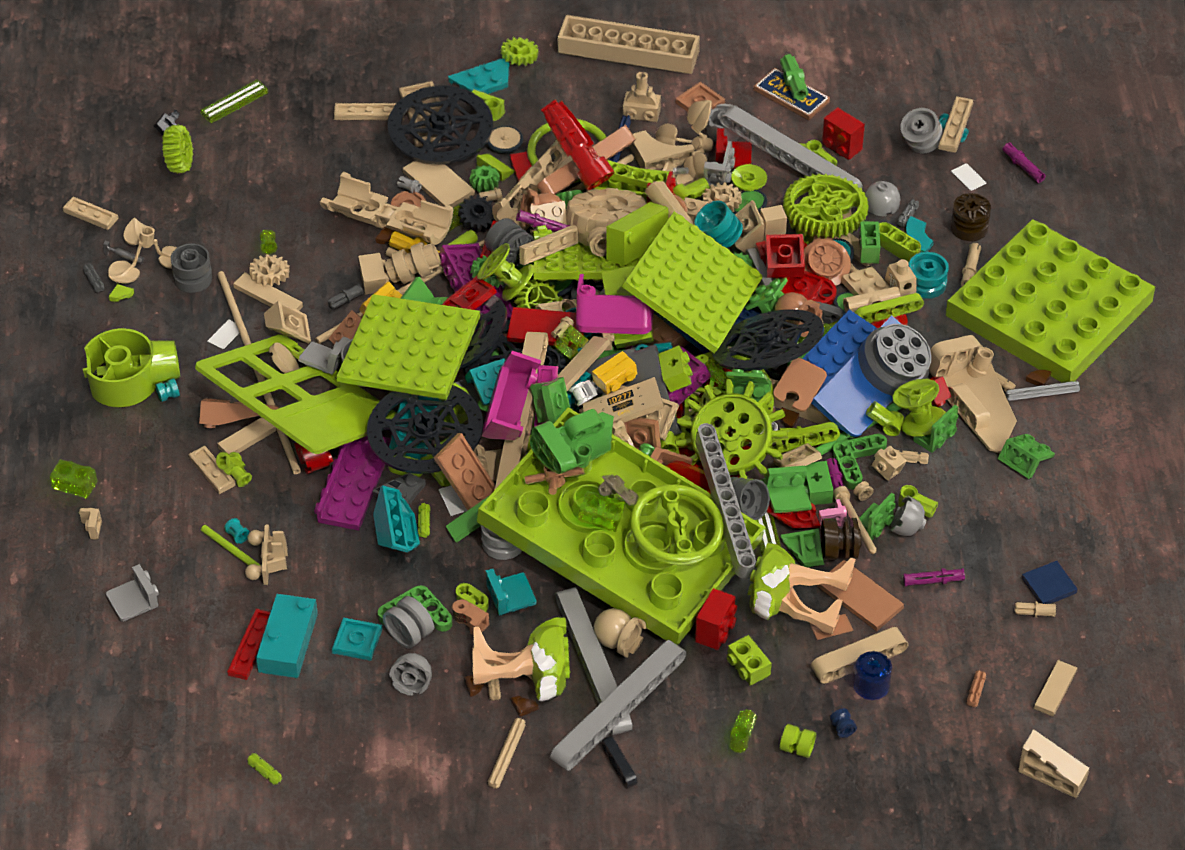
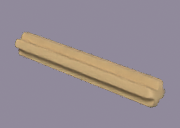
M516 718L488 780L490 787L497 789L500 786L525 728L524 719Z

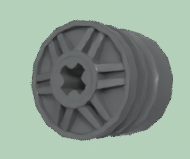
M505 218L499 220L490 228L485 238V246L492 253L502 244L508 243L510 251L506 260L509 263H514L515 267L520 265L519 246L532 242L534 239L512 219Z
M730 477L741 512L753 520L763 517L770 502L769 491L765 483L758 479Z

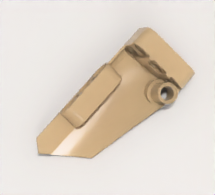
M973 335L936 343L930 350L931 364L929 373L933 377H944L951 394V398L947 399L952 407L954 405L958 406V414L989 451L1001 453L1017 420L992 366L993 351L983 347Z

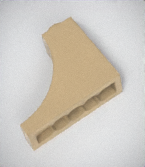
M646 130L634 133L633 136L636 140L629 145L640 167L651 170H662L666 162L668 164L675 163V166L683 165L685 159L692 156V152H694L692 144L683 146L664 144L652 138Z

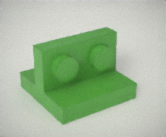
M559 377L549 382L535 383V385L532 384L530 386L538 423L551 421L554 424L568 407L570 408L564 377Z

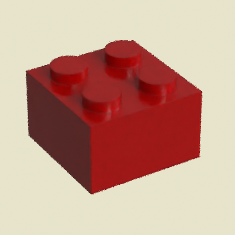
M837 107L824 117L822 144L850 160L863 150L865 124Z
M803 234L766 235L765 258L767 278L804 276Z
M712 589L696 618L697 643L716 650L720 648L722 643H726L728 631L734 628L737 620L734 617L737 610L734 595Z

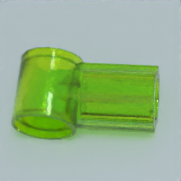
M745 709L740 711L735 726L731 729L730 748L734 752L741 753L748 748L749 739L757 721V715L751 710Z

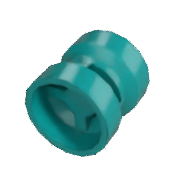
M174 378L168 380L165 384L161 382L155 384L161 402L166 401L168 397L176 398L180 396Z

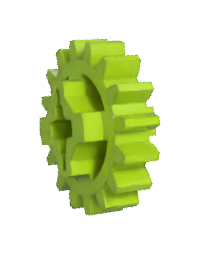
M519 37L518 40L513 38L512 41L507 39V42H503L501 54L502 58H506V62L511 61L512 65L516 63L518 66L521 64L527 66V63L533 64V61L537 60L539 49H537V45H534L533 41L528 42V39L524 40Z

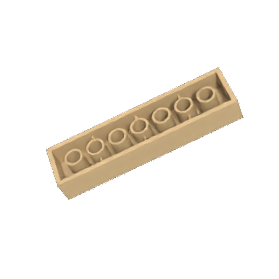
M566 15L558 36V53L692 74L699 53L700 36Z

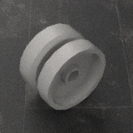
M927 108L914 109L908 112L901 122V132L911 150L923 154L938 148L944 131L933 111Z
M481 525L482 546L490 557L507 560L516 557L522 552L518 547Z
M405 596L396 604V607H391L383 614V622L390 635L396 642L407 649L413 648L420 642L421 638H425L434 630V623L428 611L420 602L410 596Z

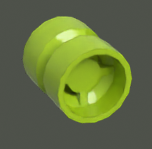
M787 724L782 735L780 750L789 753L796 751L797 755L809 758L815 744L816 732L807 729L800 731L799 727Z

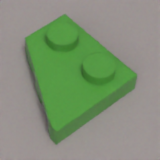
M819 529L781 535L784 545L802 566L824 565Z

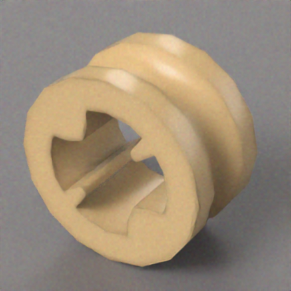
M864 481L855 487L854 494L858 496L859 500L864 501L873 494L874 489L869 486L868 482Z

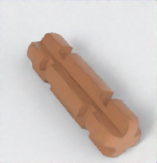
M978 670L975 672L967 698L968 706L976 707L978 705L986 679L984 671Z

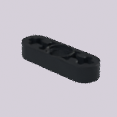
M613 736L602 739L603 751L625 788L637 785L636 775Z

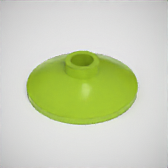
M746 164L737 167L732 172L731 180L739 189L753 191L762 188L766 184L767 174L759 166Z

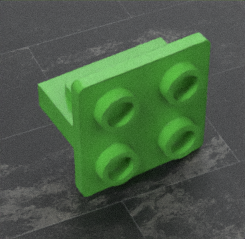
M785 277L780 280L777 278L767 286L761 285L756 288V293L748 300L749 302L745 307L746 310L758 306L762 313L774 311L777 300L784 295L781 290L787 283V278Z

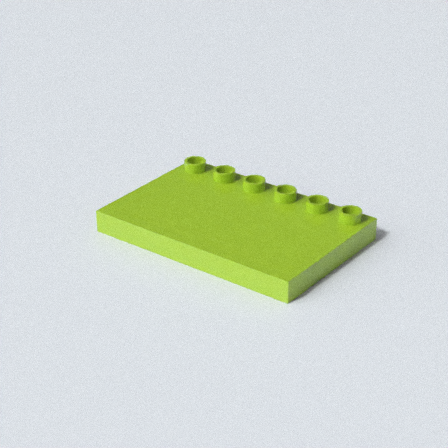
M568 407L556 420L554 426L556 429L564 426L569 418L579 413ZM612 434L611 451L590 461L589 465L584 468V474L564 477L565 484L557 488L556 494L551 495L546 481L525 483V476L544 473L543 468L545 465L531 449L479 507L477 522L613 608L623 610L631 619L637 617L646 622L647 629L666 641L670 640L678 645L696 623V618L712 589L722 591L735 574L724 535H722L717 549L701 561L683 565L659 561L643 551L632 535L630 518L634 505L629 506L618 493L602 496L598 488L605 481L602 476L618 475L625 482L623 485L628 490L632 489L638 495L637 499L650 489L674 484L694 488L713 501L711 493ZM679 495V510L688 517L685 531L686 536L692 542L693 552H697L704 548L713 538L714 521L712 519L704 520L708 515L711 516V514L701 503L690 497ZM661 497L654 498L641 511L639 518L640 529L644 537L654 547L664 552L675 554V539L666 532L667 510L662 507ZM741 512L754 551L762 541L765 526ZM700 532L707 534L703 539L698 537Z

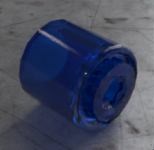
M877 651L865 652L857 658L853 686L859 696L868 700H877L886 696L891 683V660L885 654Z

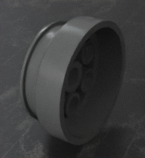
M890 324L875 329L862 342L858 352V361L866 379L881 392L893 396L895 390L901 385L912 380L927 378L931 364V351L926 340L915 329L903 324Z

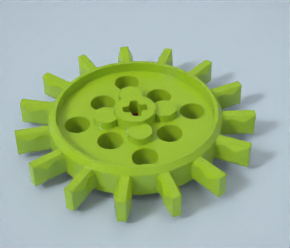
M726 379V394L715 397L714 391L709 385L704 386L710 401L701 407L695 401L689 399L687 403L692 410L697 412L694 420L678 419L677 421L679 426L691 429V438L676 441L678 448L693 446L695 454L690 457L692 458V465L701 461L695 442L699 426L704 423L713 426L714 421L722 420L721 426L715 428L720 446L725 447L723 456L729 475L739 474L741 478L746 479V472L756 467L760 474L766 477L767 469L761 464L765 457L770 455L779 460L783 458V455L778 450L771 448L773 439H787L789 436L787 431H773L772 427L773 421L785 417L783 409L767 414L764 407L774 397L768 392L758 402L751 398L755 387L752 381H749L746 385L743 395L733 393L734 385L731 379ZM728 405H734L732 412H725V408ZM748 416L749 420L747 423H740L741 417ZM763 427L764 431L762 434H754L756 428ZM751 442L752 446L750 449H742L744 443ZM733 457L740 458L736 465L730 464V460Z

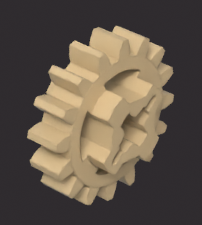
M726 182L723 185L717 183V186L710 185V189H705L703 201L712 202L720 200L725 202L731 211L734 212V208L739 209V204L742 203L741 191L738 190V187L733 188V184L728 186Z
M266 254V257L259 256V260L253 259V263H250V276H252V280H256L257 284L262 282L263 286L266 284L273 286L274 283L280 285V281L285 282L286 278H289V265H287V260L283 261V257L276 258V255L269 256Z

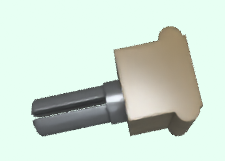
M666 162L662 171H673V177H676L677 174H688L689 169L688 167L676 168L675 163L668 164Z

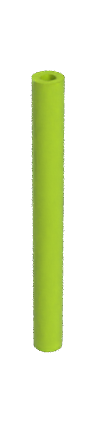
M207 525L202 526L201 531L245 564L248 566L251 564L262 566Z

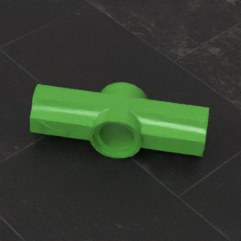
M791 54L785 55L780 59L785 84L790 87L794 98L804 100L808 96V89L805 84L803 69H799L795 57L791 56Z

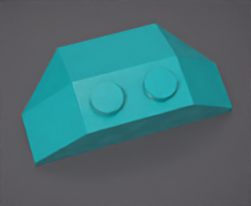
M382 485L373 513L378 545L408 553L420 545L415 514L407 501L402 497L400 490Z

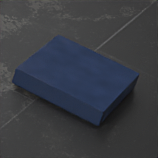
M1058 561L1022 574L1023 581L1041 604L1054 603L1076 594L1078 590Z

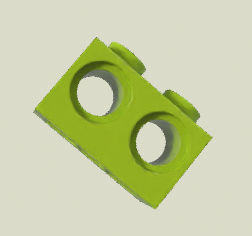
M749 635L728 645L727 660L729 664L735 666L740 677L746 680L750 686L771 675V662Z

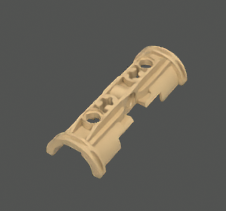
M557 140L522 176L506 197L499 199L493 206L492 213L496 221L509 218L525 231L530 227L522 225L520 221H516L523 197L521 194L527 195V189L535 190L538 195L541 194L536 185L573 160L571 156H566ZM552 153L555 154L554 162L551 160ZM511 199L514 200L513 208L510 206Z
M345 172L340 176V186L336 198L333 201L322 198L320 201L322 208L343 213L347 217L381 229L387 227L414 239L420 237L434 245L439 244L445 238L453 217V207L448 205L443 207L421 200V207L405 202L400 207L387 204L388 197L371 192L370 183L352 178L350 174ZM355 209H362L360 212L354 211Z

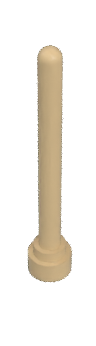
M845 486L837 487L833 492L835 500L840 499L841 504L846 507L850 519L857 518L861 538L869 553L875 554L877 549L849 501L850 493Z

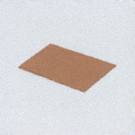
M846 614L839 616L832 635L823 632L817 626L810 623L817 640L853 631Z

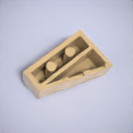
M1033 730L1023 746L1019 772L1077 798L1087 781L1089 767Z

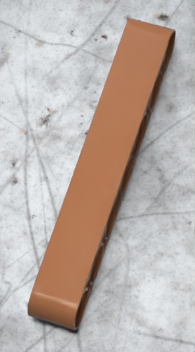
M625 125L594 145L593 148L599 157L605 156L608 160L632 144L636 138ZM572 160L543 179L536 186L541 193L549 192L556 195L580 179L577 175L580 170Z

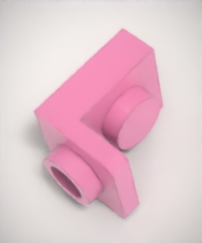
M840 499L836 500L835 508L819 510L820 525L823 518H836L838 526H841L843 518L847 517L846 507L842 506Z

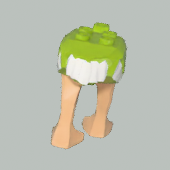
M767 543L763 556H758L755 566L757 570L753 569L750 581L753 582V584H750L747 594L750 596V609L754 614L766 620H769L770 617L781 611L789 614L794 619L808 621L823 632L832 635L840 616L839 612L843 600L837 599L827 611L819 613L811 610L801 602L793 586L829 584L846 591L853 575L852 571L856 559L850 558L840 569L833 573L823 572L795 564V560L785 549L777 544Z
M556 617L535 628L530 635L528 646L521 652L516 653L492 651L487 645L480 628L474 627V685L498 678H517L524 674L533 680L539 701L542 702L550 700L555 696H560L566 687V678H570L568 637H564V634H567L566 618Z

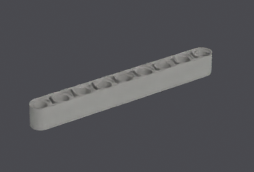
M730 106L721 116L720 122L725 128L800 173L809 177L811 174L818 175V173L821 175H825V173L827 175L833 174L834 176L840 175L841 178L847 177V181L853 180V184H858V188H862V183L854 176L739 107Z
M704 423L698 428L695 440L713 502L720 510L723 518V535L734 571L738 577L746 579L751 576L756 563L755 555L716 430L711 424Z
M576 587L556 592L558 607L562 617L566 618L567 629L597 702L600 705L617 688V684ZM628 714L610 731L612 736L633 730L630 715Z
M670 640L663 643L553 749L550 759L565 770H571L683 662L686 651Z

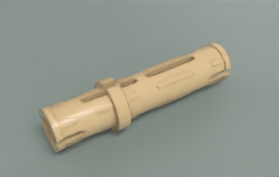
M978 243L970 245L966 265L962 270L961 286L977 273L976 267L981 251V246H978Z

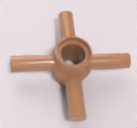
M544 466V473L525 476V483L546 481L549 486V493L554 495L557 492V488L565 484L564 477L584 474V468L576 467L562 474H557Z

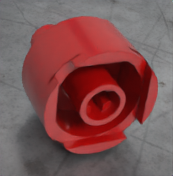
M294 444L301 464L305 463L307 466L304 469L307 474L325 468L333 462L330 451L314 454L300 444Z

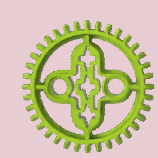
M820 173L818 175L811 174L810 177L805 175L804 178H799L798 181L790 184L783 200L784 212L787 219H789V223H792L793 227H798V231L804 230V234L810 233L811 236L817 235L818 238L824 236L825 239L827 237L833 239L834 236L840 238L841 235L847 236L848 233L852 234L853 231L858 230L860 222L865 221L868 214V200L865 193L862 192V188H858V184H853V180L847 181V177L841 178L840 175L834 176L833 174L827 175L826 173L825 175ZM809 192V196L802 198L799 204L794 203L799 196ZM852 207L857 208L853 215L843 219V214L849 213Z

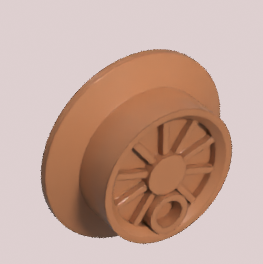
M821 239L810 243L804 249V271L828 278L835 286L842 283L841 278L843 275L849 274L851 268L850 256L841 244L833 240Z

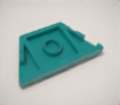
M502 58L448 76V82L451 84L456 83L460 85V88L471 92L474 89L486 94L508 88L510 62H506V58Z

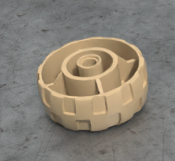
M616 188L587 190L585 193L576 194L572 200H569L566 209L567 225L577 226L578 242L589 246L587 237L593 229L597 227L606 228V226L646 205L647 201L641 195L628 190H618ZM600 240L598 244L603 243L605 240Z

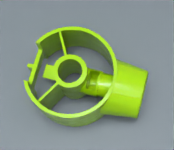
M120 328L108 330L95 336L84 348L87 357V368H83L84 377L88 378L92 397L106 406L127 407L144 401L156 389L155 384L165 383L173 378H180L175 341H150L141 332ZM104 362L106 363V366L99 367ZM96 369H97V376H95V375L92 374V373L95 372Z

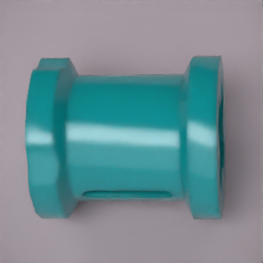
M232 518L224 526L225 532L231 534L236 543L241 544L248 539L250 531L240 524L239 519Z

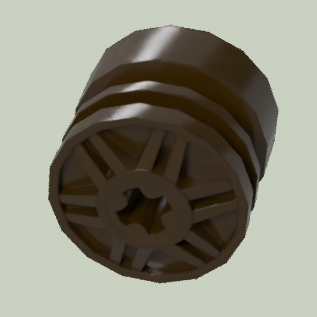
M976 193L962 194L957 197L953 203L951 220L953 235L958 239L970 242L984 238L988 233L991 213L989 200Z
M836 518L822 519L821 547L823 560H836L840 550H842L844 559H848L849 550L851 551V557L858 559L861 547V531L857 518L850 519V527L848 526L847 518H843L841 527H838Z

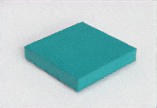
M343 618L332 647V653L371 661L383 629L382 625Z

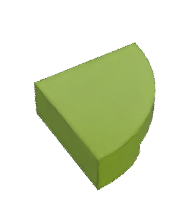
M117 284L109 295V301L119 302L121 299H128L134 295V289Z

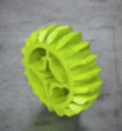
M182 125L167 127L162 137L164 162L167 164L170 172L183 173L189 171L193 162V148L189 131Z
M533 279L515 296L517 299H515L514 303L519 308L536 309L538 304L562 301V298L558 297L559 291H554L555 285L549 286V281L543 283V281ZM530 292V302L528 303V295Z

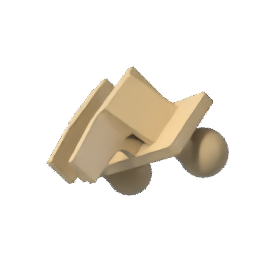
M265 525L264 531L253 530L248 534V541L251 545L257 546L262 543V566L251 564L246 568L245 574L250 580H256L262 574L264 585H268L269 573L287 569L286 556H288L284 532L273 531L272 537L270 536L269 525Z

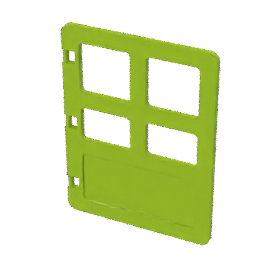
M276 335L196 362L195 369L314 454L323 453L367 436L369 417L375 406L380 402L358 385L337 382L338 371L336 370L333 374L324 373L315 367L306 366L281 374L255 356L269 351L270 346L278 342L285 346L294 357L299 359L305 349L285 335ZM237 361H243L268 380L242 388L217 371L216 368ZM320 375L338 388L313 396L295 383ZM282 389L299 402L273 410L255 397ZM391 410L386 419H392L397 413Z

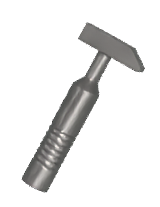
M108 241L103 243V252L106 256L109 254V251H112L120 257L134 261L135 254L119 248L109 247L110 242ZM139 256L137 263L142 264L144 257Z

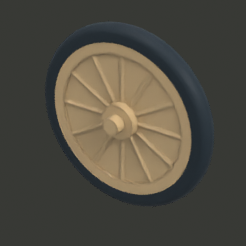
M499 126L493 129L487 145L499 153L513 152L522 145L523 135L515 127Z

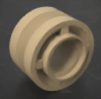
M597 227L589 233L587 242L593 254L604 257L607 256L606 228ZM600 240H605L603 243L598 244Z

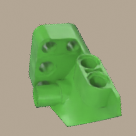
M590 409L569 418L564 426L557 429L551 421H547L532 428L530 437L531 449L537 458L554 473L562 474L576 467L585 468L589 465L590 461L611 451L614 416L604 412L597 413L595 409Z

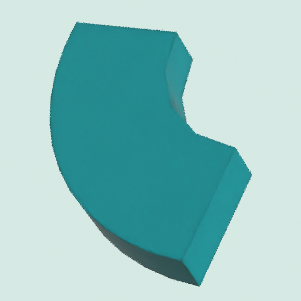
M910 216L906 225V234L921 243L920 253L928 252L933 246L934 241L925 233L926 222Z

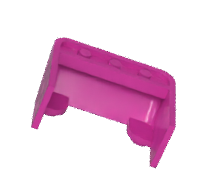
M580 274L576 300V329L578 331L617 334H647L651 331L654 310L634 295H596V289L590 285H584V274Z
M515 351L510 352L497 376L483 425L482 437L516 440L517 437H521L523 426H521L520 418L531 384L535 385L538 374L535 372L541 364V360Z

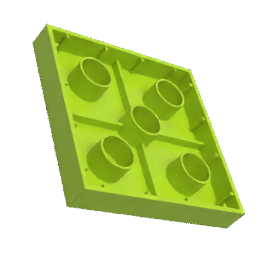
M1032 219L947 301L946 316L1039 370L1051 371V377L1059 382L1075 381L1153 302L1155 286L1111 263L1107 258L1101 257L1082 247L1076 241L1053 231L1045 224Z

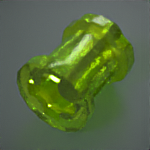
M264 230L260 233V240L262 241L261 250L266 254L274 253L277 250L274 231Z

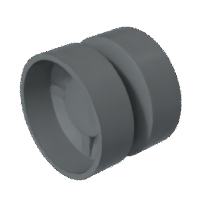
M189 243L177 247L172 252L173 278L178 289L188 293H195L206 289L211 284L212 270L208 250L204 246Z

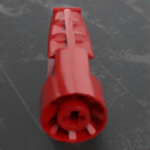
M553 100L541 109L567 157L571 156L580 171L577 175L587 190L601 185L614 175L615 172L605 156H598L592 147L594 142L563 101L558 103L556 100Z

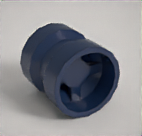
M838 709L831 714L830 721L836 727L839 737L845 738L855 733L857 726L854 720H851L848 709Z

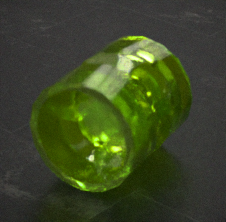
M570 324L564 331V337H559L553 345L572 360L579 353L578 348H583L589 340ZM569 341L573 343L572 345L567 346Z

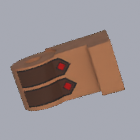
M460 599L453 603L454 620L470 627V634L473 636L474 627H479L481 632H483L489 626V614L466 600Z

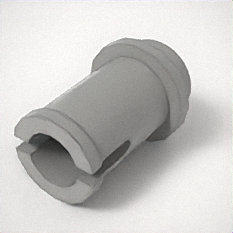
M404 176L398 179L404 183L398 181L397 186L410 190L411 193H418L421 189V183L418 180L413 181Z

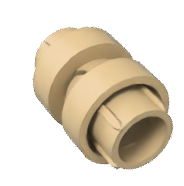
M422 242L411 246V252L408 254L404 249L392 253V258L387 259L385 262V267L391 281L394 283L401 281L403 284L414 281L415 274L417 273L422 277L433 274L434 268L441 265L440 256L435 245L432 243L424 245Z

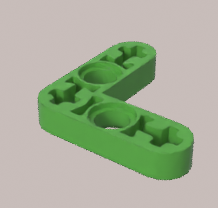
M873 434L834 444L833 457L837 460L838 469L842 473V479L847 488L854 490L863 479L855 458L874 455L881 448L883 450L886 449L887 438L884 435ZM863 445L865 448L863 450H858L855 448V446ZM850 463L852 464V467L845 468L843 464Z
M422 585L410 589L378 609V620L384 624L383 614L391 607H396V604L402 598L410 596L420 602L426 610L428 606L437 607L435 611H428L433 620L434 627L438 631H448L452 627L451 614L431 591Z

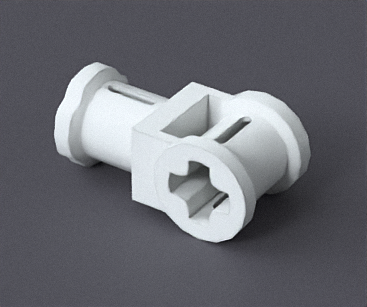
M590 380L580 382L569 389V392H572L577 400L578 407L598 395L597 393H604L594 381L590 382Z

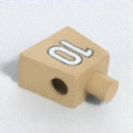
M904 259L890 264L885 276V281L890 287H898L900 296L916 293V276L908 266V261Z

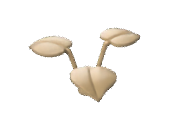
M710 100L695 102L688 110V122L692 124L691 128L700 136L693 140L676 138L677 128L672 124H664L656 132L655 140L674 146L675 141L691 143L697 150L692 152V156L687 157L684 162V168L688 167V174L694 181L704 178V165L707 162V158L703 153L704 151L709 152L713 148L712 139L707 138V135L700 132L704 130L709 120L712 105Z
M133 218L125 228L124 240L130 245L139 244L132 264L127 261L112 263L109 267V278L118 283H131L135 281L140 275V271L135 266L141 248H150L153 244L158 255H161L159 257L160 264L172 269L171 254L177 247L166 246L160 251L157 239H154V229Z

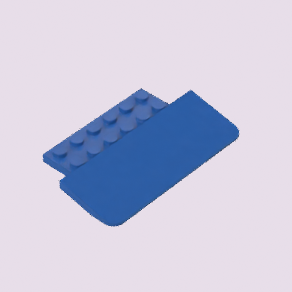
M848 310L802 359L822 368L827 373L826 380L813 398L812 404L831 422L837 424L838 428L850 436L858 437L874 421L866 415V411L871 403L876 401L886 408L893 401V397L881 392L866 379L858 361L860 345L877 328L851 310ZM891 315L881 327L901 323Z

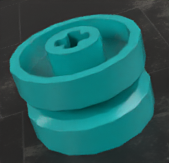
M922 252L913 256L908 266L916 276V293L926 299L939 297L947 288L948 262L944 257L933 252Z

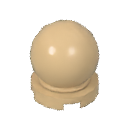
M615 608L603 611L596 618L594 624V632L598 641L607 648H617V652L628 658L629 653L634 654L644 638L640 636L642 628L646 629V622L637 617L631 619L623 610Z

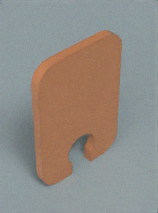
M802 358L792 360L775 387L773 397L777 401L784 403L786 394L794 393L798 396V400L794 402L792 408L799 412H804L809 408L813 398L826 380L827 373L822 368Z

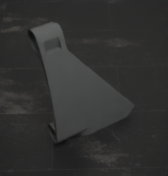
M652 345L637 351L635 349L624 350L623 352L635 362L637 375L632 381H627L622 385L629 387L655 377L661 398L670 401L662 377L657 346ZM620 352L595 360L587 372L592 375L593 370ZM676 415L669 430L674 433V436L682 433L681 427L677 423Z

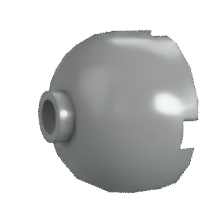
M877 181L866 190L865 196L868 200V211L877 216H886L887 213L892 212L893 214L899 209L900 194L894 184L887 181Z
M905 496L902 500L905 504L897 508L894 520L891 523L893 528L890 531L902 536H911L918 529L922 530L927 520L924 519L925 511L922 504L910 496Z
M408 653L400 656L395 661L389 675L393 680V686L398 691L407 695H413V692L421 694L428 688L432 677V670L430 664L423 656L416 653Z

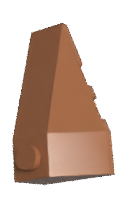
M205 398L201 400L199 424H204L205 428H215L216 425L259 415L241 402L230 403V400ZM265 404L270 409H279V406Z

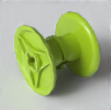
M508 243L502 244L489 255L477 275L478 279L484 280L494 274L498 277L497 280L499 282H504L506 286L502 293L503 301H508L515 297L529 282L535 270L534 265L530 264L517 270L514 263H509L506 260L510 251Z
M912 380L895 390L892 396L893 402L898 407L912 411L904 418L902 424V431L905 434L913 437L931 434L932 425L946 413L942 408L932 406L931 402L939 393V385L934 380Z

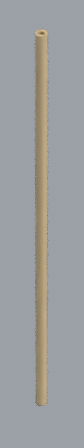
M223 271L217 273L244 346L252 344ZM254 369L258 382L265 381V377ZM271 392L264 394L266 403L268 405H275ZM276 428L294 474H299L301 470L288 436Z

